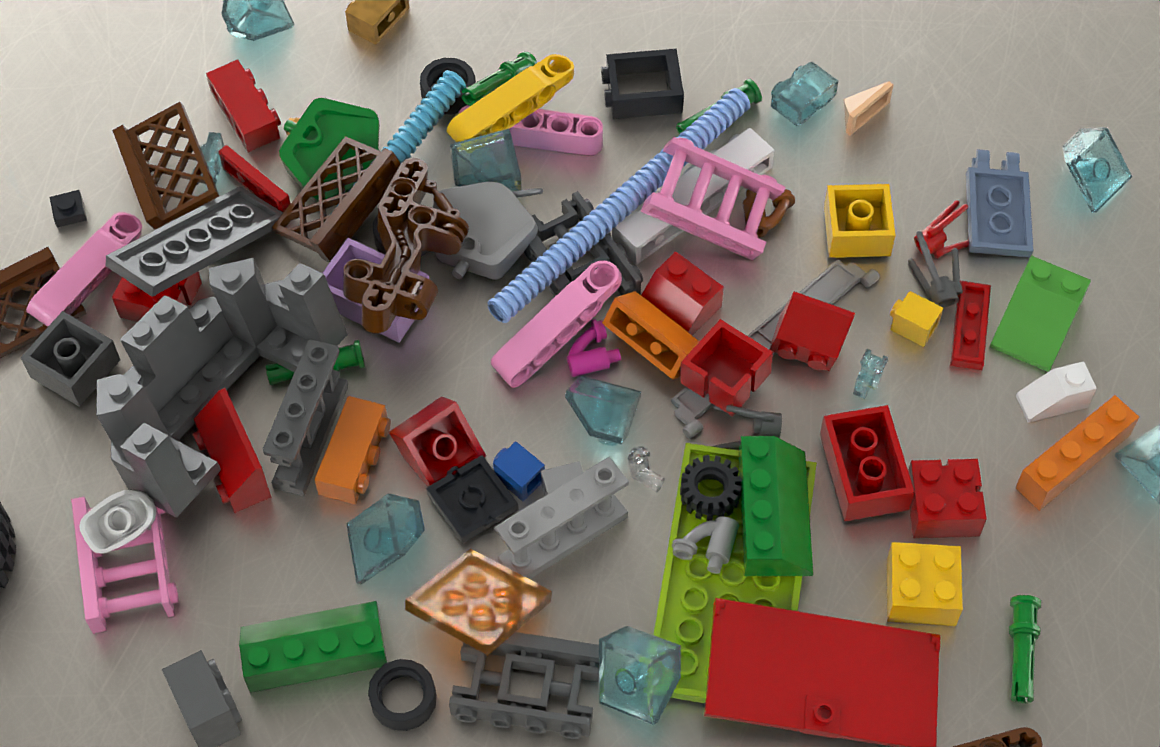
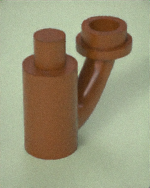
M749 189L746 191V198L742 203L745 224L757 193ZM785 189L780 196L772 200L775 209L771 215L766 216L764 209L756 232L758 238L764 237L769 230L776 227L784 217L787 209L795 204V196L790 190Z

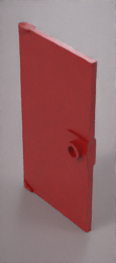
M715 598L713 603V622L704 716L892 747H936L940 634Z

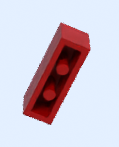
M237 59L206 73L212 95L248 153L280 139L278 126L281 125L280 118L274 108L269 110L267 106L268 100L264 91L261 88L256 89L254 86L256 82L249 68L244 69Z

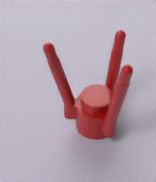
M955 200L921 231L930 254H933L936 259L952 252L954 248L959 250L969 247V239L944 247L947 236L943 230L968 209L967 204H963L954 211L960 204L958 200ZM916 235L914 236L915 245L923 254Z

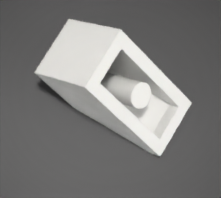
M1083 361L1052 369L1017 392L1016 398L1027 422L1030 423L1088 408L1097 388Z

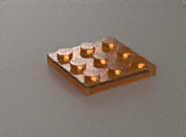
M469 549L405 599V610L488 656L551 602L552 591Z

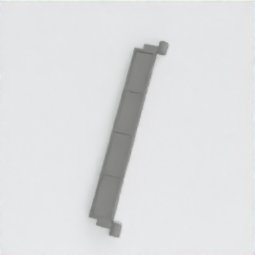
M837 260L799 293L833 305L857 283L861 282L863 286L869 288L880 278V275L875 269H871L866 273L853 262L846 266ZM786 304L747 336L770 349L779 317ZM685 387L671 399L672 404L677 407L674 411L675 416L687 425L683 428V433L686 437L692 439L703 429L701 422L697 419L714 405L709 402V394L703 398Z

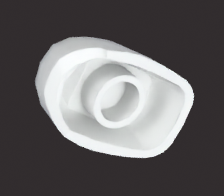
M123 490L107 497L85 514L80 521V532L92 551L100 554L107 553L143 534L155 520L156 507L147 493L139 490Z

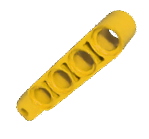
M548 55L534 66L526 68L455 116L447 127L448 135L467 153L470 154L478 151L548 103L555 92L569 84L574 76V63L563 55Z

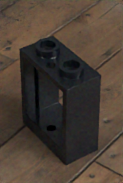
M677 48L606 54V66L601 67L602 84H608V90H604L605 107H611L612 119L683 113L684 91ZM665 71L667 90L619 94L617 75Z

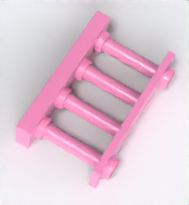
M673 137L663 149V152L672 155L673 159L662 189L658 193L653 192L644 201L641 212L750 260H754L763 253L766 241L759 239L756 232L768 198L771 200L776 199L784 192L785 186L777 183V180L771 176L758 175L700 149L686 138ZM686 161L701 168L690 202L684 206L675 202L672 195ZM715 174L728 180L729 183L717 217L711 218L702 214L700 208L711 177ZM741 186L757 193L744 230L736 229L730 226L728 222Z
M85 496L71 499L84 614L92 633L107 631L105 618H109L111 613L162 603L168 618L175 616L173 604L179 602L175 582L170 583L161 514L166 512L156 507V517L151 525V529L146 530L129 543L112 550L153 543L155 559L104 570L98 564V557H103V553H95L91 550L79 528L81 519L92 508H90ZM158 573L160 589L110 600L107 597H102L101 588L106 587L109 582Z

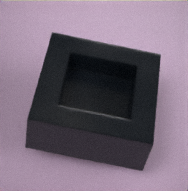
M80 190L49 197L57 228L87 221Z

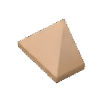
M888 81L844 99L845 128L848 135L851 136L890 103L893 83Z

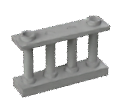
M607 457L495 526V531L509 548L498 556V562L516 587L628 518V511L614 494L629 485V481L610 457Z

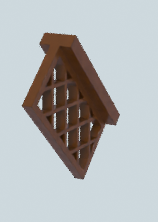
M181 102L170 106L130 129L121 125L112 130L145 220L154 230L219 197L189 117ZM179 114L180 119L176 128L166 127L169 119ZM148 130L154 131L149 143L141 142L139 135ZM162 133L172 135L166 147L157 145ZM180 137L189 139L184 151L175 150ZM154 151L163 153L157 166L149 164ZM171 155L181 157L175 170L166 168ZM189 159L198 162L193 174L183 172ZM162 174L172 176L166 189L157 185ZM180 178L190 180L184 193L174 191ZM198 182L207 185L208 191L199 196L192 195ZM170 198H180L178 206L167 212L166 207Z
M345 136L271 228L275 233L317 252L323 260L331 262L347 238L351 239L378 205L401 163L391 150L384 148L382 151H379ZM349 149L356 151V156L342 161V157ZM375 159L367 169H363L364 162ZM357 165L356 173L344 176V169ZM337 172L338 179L324 183V179L329 174ZM356 182L351 190L345 193V185ZM338 188L339 195L325 200V192ZM319 196V202L305 206L310 197ZM338 205L335 208V210L327 216L326 209ZM320 211L319 219L307 223L306 215ZM300 218L299 226L290 229L286 228L291 220ZM319 228L314 236L309 239L307 232Z
M49 247L0 270V306H3L0 312V331L1 328L17 331L14 341L8 344L0 343V358L37 340L48 328L45 324L37 329L26 327L30 315L26 312V309L31 299L41 289L42 279L52 273H56L60 269ZM19 290L31 292L27 305L11 302L13 294ZM80 304L70 316L77 319L87 313L83 305ZM8 308L24 311L20 325L4 322Z

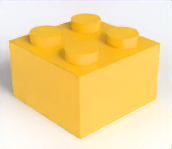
M889 184L827 185L824 216L829 258L891 256L896 234Z
M892 542L887 556V622L956 626L963 610L961 546Z

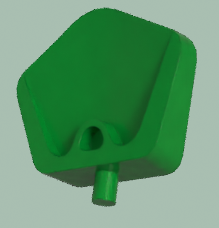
M316 98L310 103L297 123L291 120L285 122L284 131L290 134L280 147L279 156L288 174L303 189L345 136L379 150L380 123L378 115L369 108L327 98ZM349 149L342 157V161L356 156V151ZM375 159L364 162L363 169H367ZM357 165L344 169V176L356 173ZM337 172L329 174L324 179V183L338 179ZM355 182L345 185V193L353 187ZM338 188L325 192V200L339 195ZM318 195L310 197L314 203L319 202Z

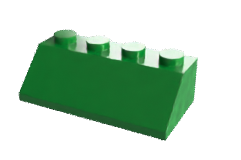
M741 436L738 456L739 476L742 478L740 498L744 576H813L805 451L776 436Z
M377 601L240 627L239 647L243 678L250 693L380 668L387 663Z

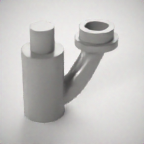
M718 517L716 520L704 522L689 532L683 539L673 540L672 553L680 559L690 560L697 552L698 547L696 543L706 536H711L706 552V558L709 559L707 570L718 574L721 571L722 565L729 562L739 523L729 517Z

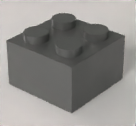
M63 311L21 357L30 378L79 407L97 388V379L105 378L121 360L112 339Z
M202 650L162 669L198 747H218L241 735L236 723L242 721V718L214 659L206 661Z

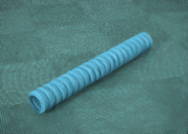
M446 70L443 73V77L438 79L437 84L432 86V91H428L426 94L427 98H423L420 102L421 105L416 106V112H412L409 116L410 119L404 121L405 126H400L398 129L399 133H395L393 140L388 141V147H383V149L386 148L393 151L400 163L411 157L410 153L416 151V146L422 144V140L428 136L427 133L433 130V126H436L439 122L438 119L444 116V112H447L450 108L449 105H453L455 98L460 96V91L466 88L464 80L457 73Z

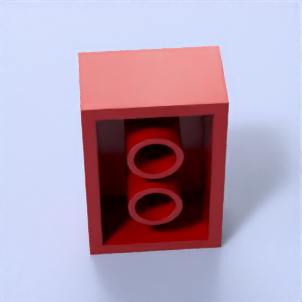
M884 405L823 416L820 438L844 522L908 511L915 492L889 406Z

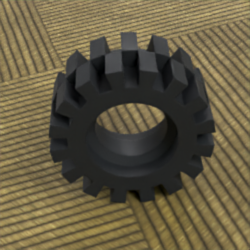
M709 455L703 456V462L696 458L693 460L692 466L688 464L685 467V473H682L680 487L681 502L683 505L687 504L686 510L690 514L695 510V517L700 520L703 514L707 515L706 521L713 520V515H717V518L724 517L725 512L729 516L733 513L734 507L737 508L739 504L742 478L738 476L739 470L736 466L731 469V461L726 459L723 464L720 463L721 456L715 455V461H710ZM713 479L723 485L724 491L717 497H707L699 492L698 485L703 480Z

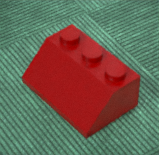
M223 388L213 396L194 418L198 431L192 434L199 451L206 449L209 458L218 462L221 471L217 475L221 484L217 485L216 489L222 503L230 502L234 513H237L272 497L262 466L226 388Z

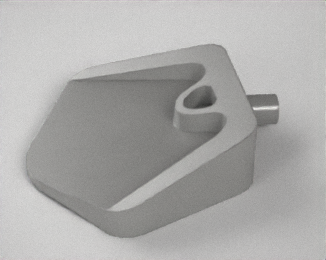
M482 182L439 191V193H443L454 209L459 210L460 218L469 225V232L464 238L457 254L446 255L434 252L440 262L454 266L451 274L457 279L461 280L467 271L497 280L502 278L538 233V226L534 218L512 191L501 183ZM433 201V208L439 209Z

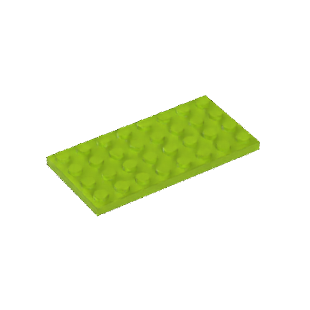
M685 443L644 694L705 703L713 622V603L715 598L798 611L802 576H744L741 498L737 508L734 507L731 515L728 516L726 512L724 513V517L736 520L739 523V528L729 562L722 565L720 573L715 574L707 570L709 559L706 558V552L711 536H706L696 543L698 549L692 559L684 560L673 555V540L683 539L694 528L707 522V515L703 514L700 520L695 517V510L690 514L686 510L687 504L683 505L681 502L682 473H685V467L688 464L692 466L693 460L696 458L703 462V456L709 455L710 461H715V455L721 456L720 463L723 464L728 459L731 461V469L736 466L739 470L738 450ZM806 461L810 514L817 462ZM706 479L699 483L698 490L707 497H717L723 493L724 487L717 480ZM713 515V520H716L717 515Z

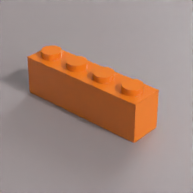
M1114 395L1024 468L1016 489L1040 511L1131 435L1139 416Z

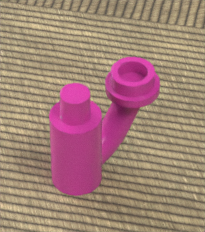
M591 320V327L579 336L571 346L567 362L572 377L609 369L610 363L621 361L618 348L607 351L605 347L584 351L593 339H595L596 343H600L602 339H607L606 328L602 324L603 320Z

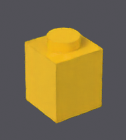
M909 291L903 301L898 299L890 312V316L893 317L890 330L925 347L939 325L943 307Z

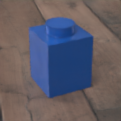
M515 441L508 449L503 448L497 453L493 461V470L506 488L521 501H524L542 484L541 471L545 470V464Z

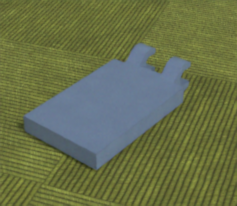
M977 149L976 158H972V167H968L966 171L969 252L1030 258L1034 251L1029 172L1020 171L1019 153L1007 152L1006 160H1002L1000 170L990 169L989 150Z

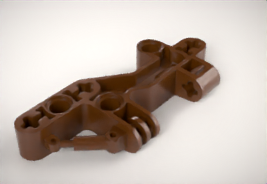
M409 158L400 164L379 202L377 230L386 250V255L381 264L362 259H353L348 261L343 268V294L348 300L362 304V326L371 333L387 331L396 316L413 320H423L427 316L438 294V288L430 279L417 275L420 270L421 251L455 255L459 252L461 244L469 232V225L460 218L459 210L454 209L446 196L438 192L435 181L427 179L428 166L423 160L418 158ZM426 193L434 195L433 201L439 209L421 205Z

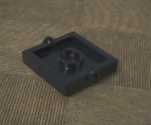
M483 455L461 468L458 466L452 467L448 470L447 476L426 488L427 495L462 544L484 530H488L494 524L497 525L499 521L519 510L517 501Z

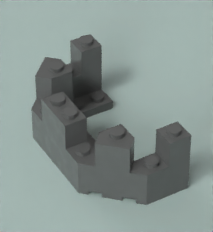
M254 258L209 268V282L215 296L200 299L189 309L188 306L164 295L120 339L133 366L124 375L118 374L97 379L96 415L111 440V460L128 490H139L147 493L156 507L177 518L221 471L217 461L179 442L180 438L195 424L194 418L213 396L223 388L227 390L259 356L295 372L308 340L312 339L336 346L341 343L348 334L323 273L299 263L285 279L265 284Z

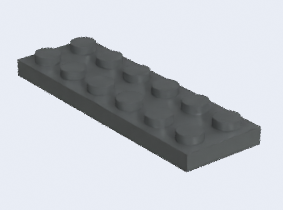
M239 186L106 255L105 266L153 297L273 230L271 227L283 212Z

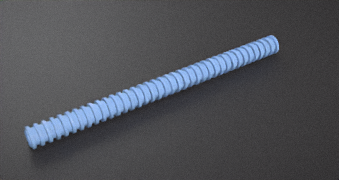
M731 89L710 110H707L691 126H688L679 137L692 141L694 146L700 149H705L720 133H723L738 117H741L744 112L750 109V101L747 95L740 89ZM662 149L641 170H638L635 175H632L628 181H625L621 187H618L615 192L610 194L609 198H606L602 204H599L589 215H586L583 221H579L576 227L571 228L568 233L564 234L563 238H560L556 244H553L549 250H546L543 256H539L536 262H532L529 268H525L522 274L517 275L515 280H512L508 286H505L501 292H498L494 298H491L487 303L488 309L494 318L503 323L509 322L511 317H514L518 311H521L525 305L531 302V299H535L538 293L543 292L545 287H548L552 281H555L559 275H562L566 269H569L572 263L577 262L579 257H582L586 251H589L592 245H596L612 228H615L619 222H622L625 217L637 209L638 205H641L653 192H656L657 188L662 187L673 156L663 152Z

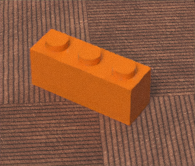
M636 291L614 298L602 322L604 326L672 380L681 377V361L700 342Z
M351 396L347 397L315 477L318 495L356 505L360 493L365 494L369 484V469L371 465L375 466L379 459V443L382 437H387L390 430L391 419L387 417L385 405Z

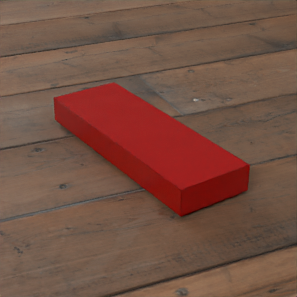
M228 145L219 150L220 160L225 172L252 194L284 213L291 204L289 195Z
M960 280L963 293L958 294L959 301L956 303L950 366L982 370L985 359L991 285Z

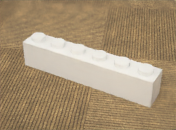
M748 128L741 134H735L720 149H715L710 153L758 175H763L773 166L775 150L756 132ZM692 165L679 177L672 195L675 202L684 206L689 204L701 168ZM715 174L712 175L700 208L702 214L707 215L721 205L729 183L728 180ZM643 203L638 205L637 209L625 217L622 222H619L615 228H612V239L615 243H620L623 246L627 257L635 265L684 231L641 212Z

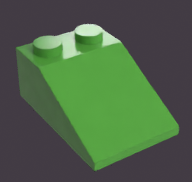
M1031 255L990 347L1049 372L1084 300L1091 280Z

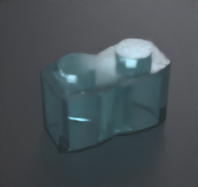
M809 62L804 66L801 65L794 70L791 78L786 79L784 82L780 81L774 86L771 91L770 107L794 125L799 126L806 122L816 110L826 106L836 96L839 81L814 62Z

